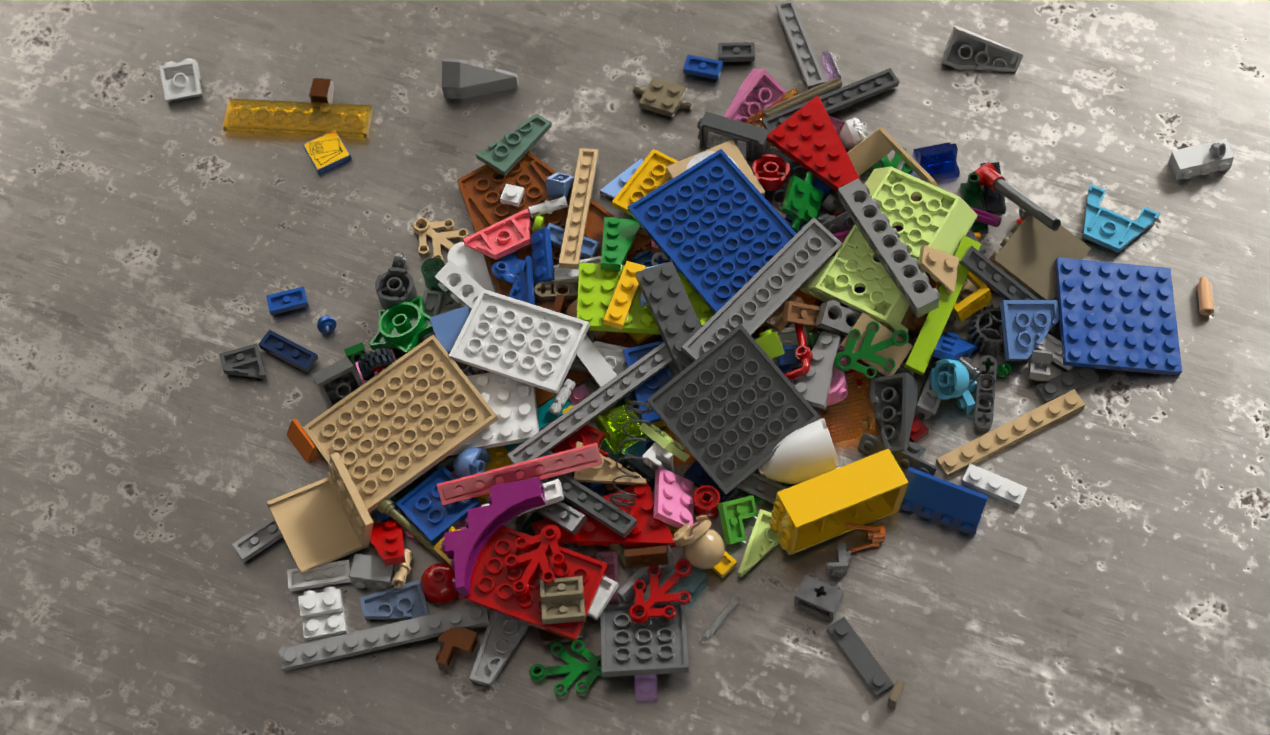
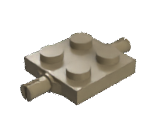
M653 77L646 88L636 85L633 88V93L642 95L639 101L640 108L672 118L681 107L690 111L693 108V103L683 100L687 87Z

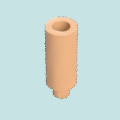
M1207 277L1199 278L1200 283L1197 284L1199 312L1201 315L1208 316L1214 313L1212 285L1208 282Z

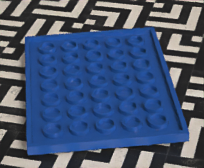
M722 149L628 206L629 213L666 257L673 262V265L714 314L796 235V232Z

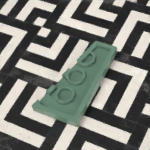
M535 114L518 125V129L506 133L504 138L497 143L494 141L488 145L489 148L485 151L476 153V158L506 176L552 127V123L541 115Z

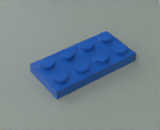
M662 341L624 349L623 354L627 368L662 344ZM669 365L634 390L636 401L647 403L648 398L673 379ZM638 405L640 410H649L645 406ZM654 410L648 414L640 413L641 419L650 423L662 421Z

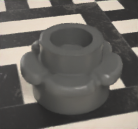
M403 252L402 254H395L392 264L393 268H404L407 257H403Z

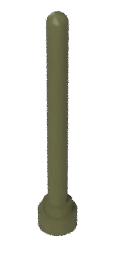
M384 499L380 502L377 510L382 515H390L440 560L449 564L434 550L436 544L433 545L419 529L395 509L396 507L392 500Z

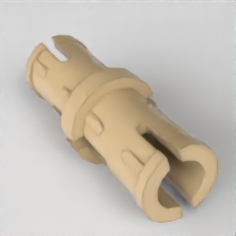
M405 549L406 562L395 564L394 566L395 573L391 584L398 589L405 586L406 577L411 571L410 563L413 553L408 549Z

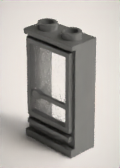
M705 112L704 117L699 119L697 128L699 129L698 140H700V148L704 146V148L710 149L733 139L747 161H757L761 159L762 155L769 153L767 149L769 142L766 141L770 132L768 129L710 112Z

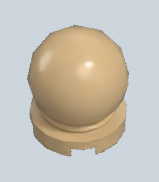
M701 515L696 517L697 522L691 526L687 523L683 525L673 535L675 538L672 540L677 547L684 546V555L693 567L710 569L719 564L723 558L725 545L721 536L715 530L709 529L712 523L707 515Z

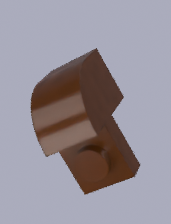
M454 627L442 633L438 638L439 646L442 649L438 651L436 656L439 669L448 672L455 654L471 659L479 643L477 632L462 627Z

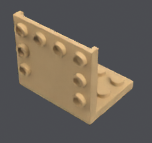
M338 452L330 455L327 478L267 501V506L301 575L370 545L373 521Z

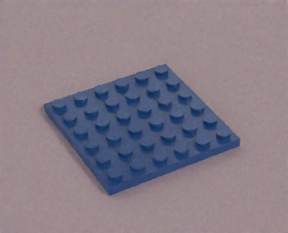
M1056 258L1055 270L1064 366L1177 376L1182 373L1171 268Z

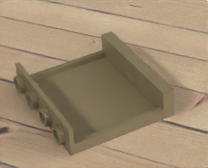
M1025 211L1020 217L1022 222L1020 224L1017 222L1010 230L1012 235L1010 237L1006 236L1000 243L1002 248L1000 251L996 249L990 256V259L1040 300H1053L1057 295L1056 258L1083 260L1091 248L1062 225L1054 232Z

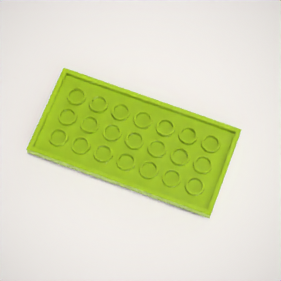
M579 263L577 318L589 322L590 327L588 330L660 334L649 306H640L642 292L640 286L623 329L603 325L604 317L625 265L622 266L620 271L600 269L601 264ZM676 270L702 327L715 314L682 274Z

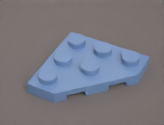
M1003 300L1000 302L1006 361L1026 360L1029 358L1036 346L1046 337L1048 331L1059 321L1057 300Z

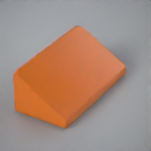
M294 418L287 431V437L308 463L318 457L320 453L297 419Z

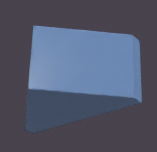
M557 172L546 178L548 197L557 199L565 196L567 199L575 176Z

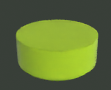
M536 216L532 233L543 228L544 217Z

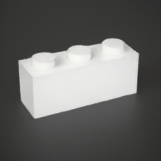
M1223 139L1172 151L1169 165L1176 180L1189 179L1193 176L1207 175L1214 171H1225L1231 168L1234 155L1227 140ZM1213 143H1224L1226 145V153L1223 158H1215L1210 155L1209 148H1211Z

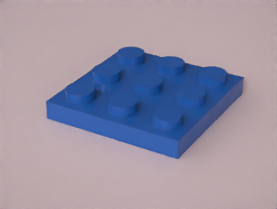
M444 466L440 467L396 502L397 507L433 545L444 537V533L449 532L452 526L455 528L468 517V509L481 507L480 502L475 497L442 506L437 484L456 479Z

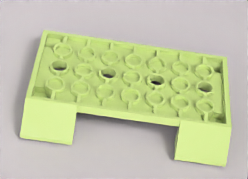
M893 167L874 169L865 183L870 191L869 195L871 198L877 200L880 206L879 210L882 214L885 213L887 215L890 226L892 228L894 226L903 227V230L898 232L899 239L902 243H906L910 256L916 258L918 263L920 249L924 245L954 256L962 237L967 235L978 217L961 197ZM913 196H920L922 199L915 202L911 198ZM855 224L836 255L830 257L799 290L823 302L835 300L853 307L861 313L864 312L893 333L897 330H904L907 333L909 331L901 324L909 307L908 303L881 262L874 261L875 253ZM897 260V261H895V262L901 263V262H903V261H902V260ZM907 275V276H905V277H907V278H912V277H914V276H912V275ZM864 287L865 291L863 293H857L855 292V288Z

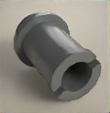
M961 357L959 361L966 367L969 373V380L975 381L981 374L979 367H974L964 357Z

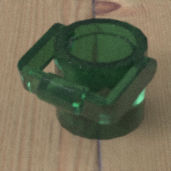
M439 258L427 259L421 266V272L428 289L445 293L437 285L439 281L435 278V275L447 264Z

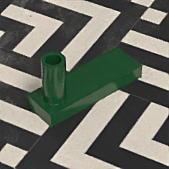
M970 173L967 183H961L960 185L962 199L970 207L985 211L981 186H978L980 176L977 173ZM975 221L970 230L973 233L980 232V234L988 233V224Z

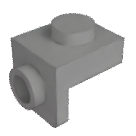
M1032 351L1029 379L1049 382L1052 352Z
M846 542L837 543V562L826 563V575L839 577L847 574L848 562H851V552L846 550Z

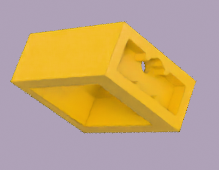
M970 271L967 278L978 290L958 304L955 303L951 313L960 322L993 301L990 289ZM938 281V283H937V285H936L937 291L939 290V288H940V286H941V282H940V281Z

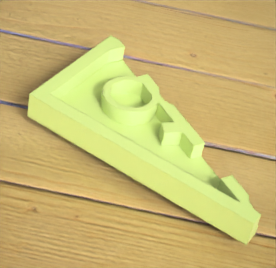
M760 509L737 576L742 577L779 544V537L776 532L774 533L771 530L769 524L772 516L771 512Z

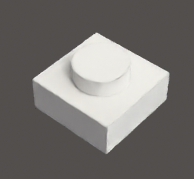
M506 184L500 198L501 203L519 207L525 192L524 188Z

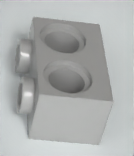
M829 300L821 304L815 326L846 338L861 316V313H858L853 307L845 308L840 306L839 302ZM828 311L833 313V320L829 318ZM846 318L851 320V327L847 325Z

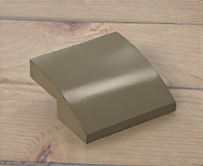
M582 576L557 578L551 585H547L543 580H540L543 625L586 621Z

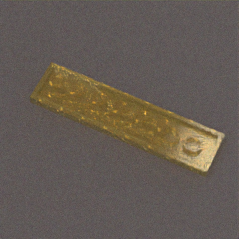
M230 98L222 127L224 131L312 136H322L329 133L339 134L340 137L367 138L373 107L372 105Z

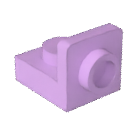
M656 674L635 675L636 702L657 701Z

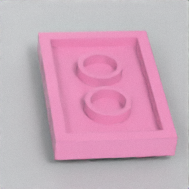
M659 467L655 471L653 517L678 529L686 523L691 526L693 524L694 482Z

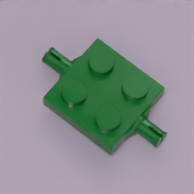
M806 172L804 180L795 175L790 177L781 211L793 219L791 228L795 232H798L800 223L807 224L813 217L816 220L818 217L824 192L811 184L814 176L812 172Z

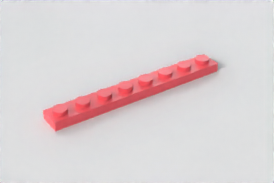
M594 443L437 484V489L443 506L491 493L490 486L536 477L543 480L601 465L602 459L598 444Z

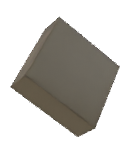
M899 680L896 681L888 699V707L896 708L905 683Z

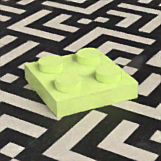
M643 423L639 429L682 461L685 462L690 456L683 451L685 447L675 441L673 437L656 425L652 424L649 426Z

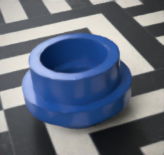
M329 315L320 317L317 322V328L321 333H330L337 325L335 319Z

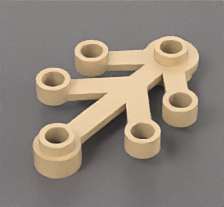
M418 218L413 224L414 233L419 235L418 253L421 257H427L430 254L427 236L432 238L434 254L432 262L436 267L444 264V259L441 255V245L450 250L455 244L447 239L458 238L460 241H463L464 238L469 236L468 230L461 228L453 231L455 224L452 219L430 222L426 218ZM444 228L447 232L437 233L434 230Z

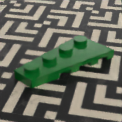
M604 217L600 269L621 270L627 258V253L631 250L632 243L641 229L640 224L636 220Z

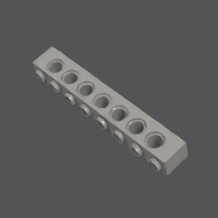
M858 178L838 189L839 200L916 317L919 318L939 307L940 295L936 288L930 286V280L926 273L920 271L916 258L910 256L906 243L900 241L897 230L890 226L887 215L885 213L882 214L879 210L880 206L875 198L872 199L869 195L870 191L867 185L862 184ZM902 260L903 262L897 263L895 261ZM907 275H912V276H914V277H912V278H907V277H905V276H907ZM921 290L923 293H916V291Z

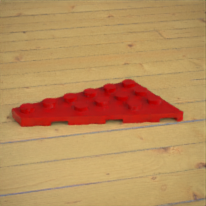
M815 96L770 132L767 137L769 143L806 170L812 172L817 178L837 192L839 188L859 178L819 96Z
M647 480L646 486L638 484L622 489L627 493L637 495L636 497L630 496L636 500L634 506H621L609 500L613 494H623L620 491L602 497L637 519L638 525L626 538L621 537L576 507L573 509L584 514L587 518V521L576 535L571 534L546 518L531 524L535 535L540 534L541 530L547 525L557 526L561 531V539L558 545L577 543L578 545L589 546L623 544L626 547H656V545H670V548L676 547L667 523L653 517L654 495ZM613 498L621 502H632L622 498ZM554 532L548 533L547 536H552Z

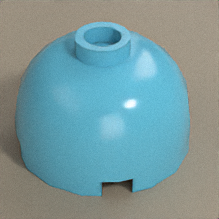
M938 360L936 362L938 364L930 372L932 391L936 390L939 395L937 397L943 400L960 397L969 386V373L966 367L957 360Z

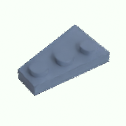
M420 580L407 583L401 589L393 587L359 597L365 619L409 620L430 615Z

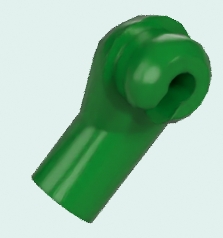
M986 362L985 366L990 371V362ZM1009 364L997 365L996 376L1006 377L1011 372Z

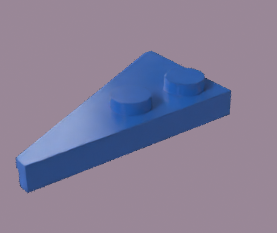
M526 256L520 267L521 272L518 280L514 281L509 297L535 305L532 258Z

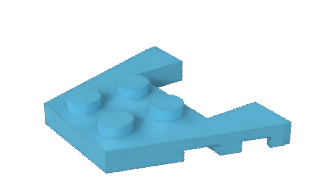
M1090 184L1083 238L1119 253L1158 220L1160 213L1146 207L1142 209L1138 219L1134 221L1099 206L1106 194V190Z

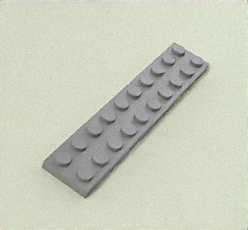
M813 217L681 347V350L690 359L695 361L740 324L752 336L843 243Z

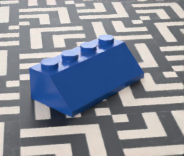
M909 467L905 476L909 483L900 507L905 511L919 513L924 518L938 520L945 526H954L964 533L976 535L984 515L988 496Z

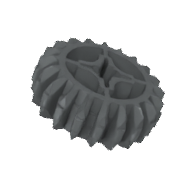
M992 304L990 309L984 306L983 310L979 309L976 314L971 316V320L968 323L969 339L975 345L981 344V352L987 350L988 355L991 352H995L997 356L999 351H1001L1005 355L1000 306L995 308ZM986 322L987 325L980 329L979 326Z

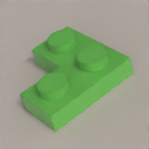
M754 495L718 503L725 545L746 540L742 519L758 515Z

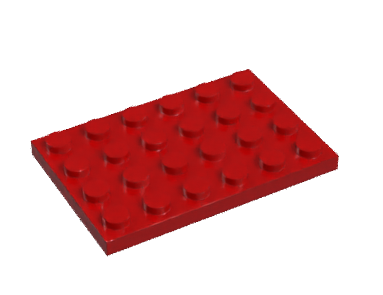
M502 525L490 537L477 558L471 577L470 596L462 597L459 593L458 597L576 642L585 621L543 625L540 580H543V572L540 564L528 583L530 588L529 595L523 599H518L514 596L512 585L515 581L521 579L530 561L510 569L505 563V558L510 554L518 556L536 550L541 543L529 546L525 551H519L515 545L516 539L518 537H525L527 539L532 536ZM525 542L519 543V546L525 545ZM549 546L545 554L556 579L582 576L585 615L587 618L608 569V563L559 546L566 562L563 566L557 567L553 564V553ZM558 557L555 561L560 562L562 558ZM511 559L509 564H513L515 559ZM548 575L545 579H551L552 576ZM523 585L518 586L517 590H521Z

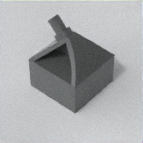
M347 357L311 375L328 409L363 385L354 365Z

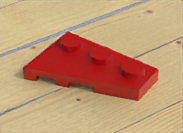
M394 519L374 523L370 544L375 548L383 564L389 566L406 562L403 527Z

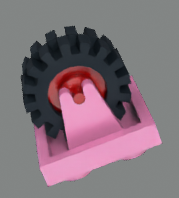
M379 348L375 349V352L371 350L369 351L370 354L365 353L364 357H361L360 361L355 363L363 384L396 361L392 350H385V348L381 350Z

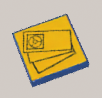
M336 129L302 144L318 174L352 159Z

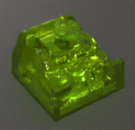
M626 399L625 404L610 410L606 416L601 414L595 418V425L599 431L605 433V440L614 454L621 451L619 444L622 441L631 439L622 428L625 423L634 420L626 413L627 403L630 402L629 399ZM628 409V413L631 416L639 419L635 412ZM642 422L629 423L624 427L625 431L633 437L642 439L648 437L639 429L643 424ZM639 441L623 442L621 448L624 450Z

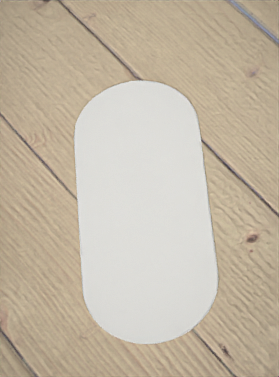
M464 242L452 246L448 252V262L450 260L453 261L485 290L494 292L484 255L465 246Z

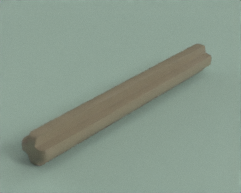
M840 78L832 79L764 109L763 116L765 118L810 101L815 96H822L842 87V81Z

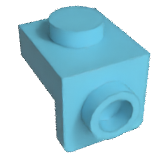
M976 380L969 381L967 390L956 399L958 407L963 409L966 415L974 412L975 402L971 394L976 392L978 384Z

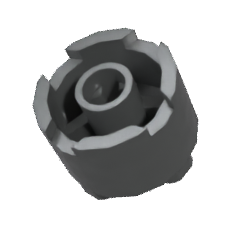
M398 267L389 268L388 272L379 275L375 282L377 296L383 309H388L398 303L410 302L417 297L414 280L405 269Z

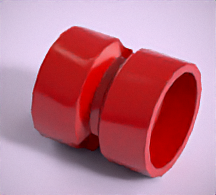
M710 485L699 487L693 496L694 513L696 517L707 515L709 520L712 521L719 516L717 504L720 503V493Z

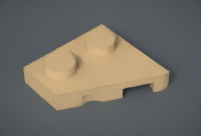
M926 245L921 247L919 256L920 268L929 273L936 283L940 281L947 288L946 292L948 294L955 292L959 257Z

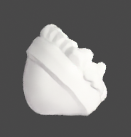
M857 118L845 121L839 134L843 146L849 150L868 136L865 133V129L862 128L863 123H860V120Z

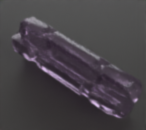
M823 52L821 58L825 63L828 74L831 76V80L835 78H840L841 80V74L832 58L831 52Z

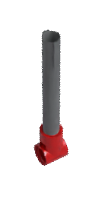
M990 162L972 172L980 176L978 186L986 185L992 191H998L1054 232L1059 229L1061 220L1005 182V178L997 173L996 168Z

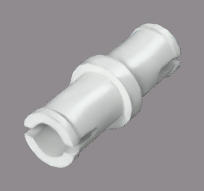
M565 196L550 201L548 199L544 200V203L529 206L528 208L531 217L534 218L537 215L540 216L547 213L550 215L553 211L568 208Z

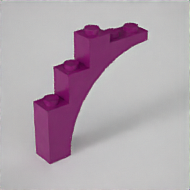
M539 477L490 486L491 495H488L489 505L467 510L468 518H465L467 529L444 533L445 541H442V549L444 554H447L451 559L452 569L455 571V577L452 579L453 587L455 590H458L462 597L470 596L474 565L490 537L515 516L529 509L546 505L544 485Z

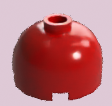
M766 154L762 155L761 159L753 162L752 171L764 190L776 191L787 183L786 179L789 178L790 166L788 162L782 160L781 156Z
M447 563L433 564L421 576V588L425 599L429 603L445 606L458 599L459 592L454 589L452 582L453 577H455V571H453L451 565Z

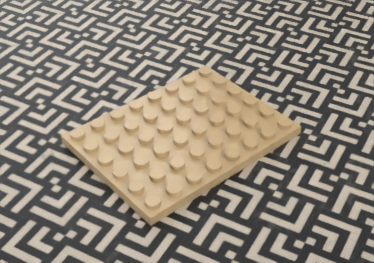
M432 335L309 422L303 429L328 464L330 463V455L339 453L368 513L378 507L382 500L394 496L499 420V418L452 357H449L448 352L437 338Z

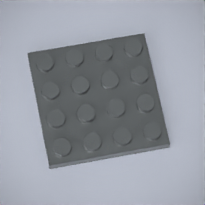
M635 602L607 604L601 613L602 677L689 673L685 605L680 604V602L656 603L652 608H664L667 605L673 606L676 610V617L672 620H667L665 617H650L643 624H635L629 617V610ZM672 610L666 612L667 615H671L673 613ZM639 612L636 616H642L643 612Z

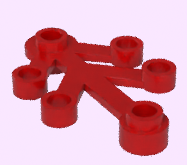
M547 525L541 530L540 534L527 539L525 537H518L515 545L519 551H525L529 546L541 544L536 550L518 556L510 554L505 558V563L510 569L530 561L521 579L515 581L512 585V592L516 598L523 599L529 595L530 588L528 583L539 564L543 572V582L547 585L555 582V575L550 569L545 553L550 546L553 553V564L561 567L566 562L558 545L561 539V531L557 526ZM554 532L552 536H547L548 533ZM525 542V545L519 546V543ZM561 557L562 560L560 562H556V558ZM511 559H515L513 564H509ZM548 575L552 576V578L549 580L545 579ZM523 585L521 590H517L518 586Z
M678 560L675 563V572L660 587L661 569L657 565L650 566L648 569L650 597L645 602L646 583L643 580L634 582L635 604L629 610V617L633 623L643 624L650 617H665L667 620H672L676 617V610L673 606L667 605L664 608H652L656 603L680 602L682 605H687L691 602L690 593L686 590L679 593H667L681 578L691 575L693 568L689 560ZM683 568L688 569L686 572H681ZM658 570L657 574H651L652 571ZM638 585H644L642 589H637ZM682 596H688L686 600H681ZM669 610L673 611L671 615H667L666 612ZM639 612H643L642 616H636Z

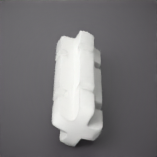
M570 379L565 381L553 401L554 403L549 408L550 413L554 415L560 413L576 386L574 381Z

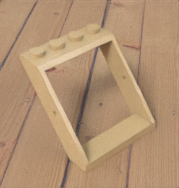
M879 127L847 152L858 176H860L894 150L925 182L939 187L936 181L882 127ZM913 196L911 199L918 202L922 198L920 196Z

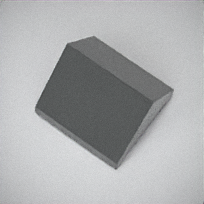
M451 455L447 456L432 468L436 471L444 466L451 473L454 471L453 463L455 458Z

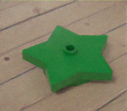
M418 296L410 302H402L388 309L378 310L379 330L369 345L372 350L395 348L405 355L417 346L421 338L433 332L430 322L431 316L425 314L422 297Z

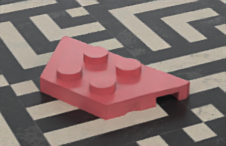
M527 208L464 238V245L495 260L529 245V209Z

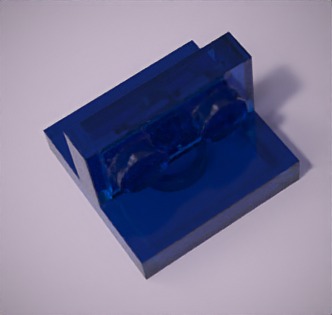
M950 142L913 149L915 161L935 181L960 176V170L956 161L958 151L956 143L950 144Z

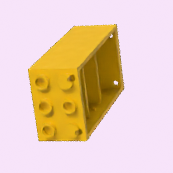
M886 449L777 492L769 524L771 530L777 533L781 548L785 549L790 556L855 529L846 527V523L867 525L899 512L909 482L890 450Z

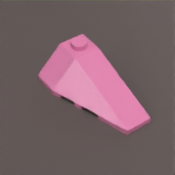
M753 68L743 81L724 117L752 124L757 119L764 117V109L782 102L788 92L765 69Z

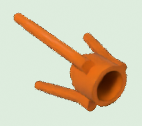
M845 524L846 527L865 530L866 539L871 541V543L848 549L850 552L870 547H879V542L885 541L884 526Z

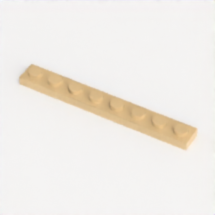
M580 148L560 253L559 268H579L599 155L598 149Z
M1073 389L937 458L936 463L945 477L948 478L968 468L969 464L974 465L1084 409L1086 404L1076 390Z

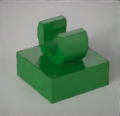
M363 342L344 349L346 357L351 355L350 360L352 364L356 363L354 360L356 355L364 357V353L360 352L365 350Z

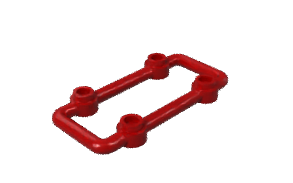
M795 323L799 346L796 349L795 356L799 363L802 364V367L784 374L789 381L807 374L810 370V361L813 358V353L806 345L802 324ZM762 325L755 332L758 334V338H760V333L766 331L769 327Z

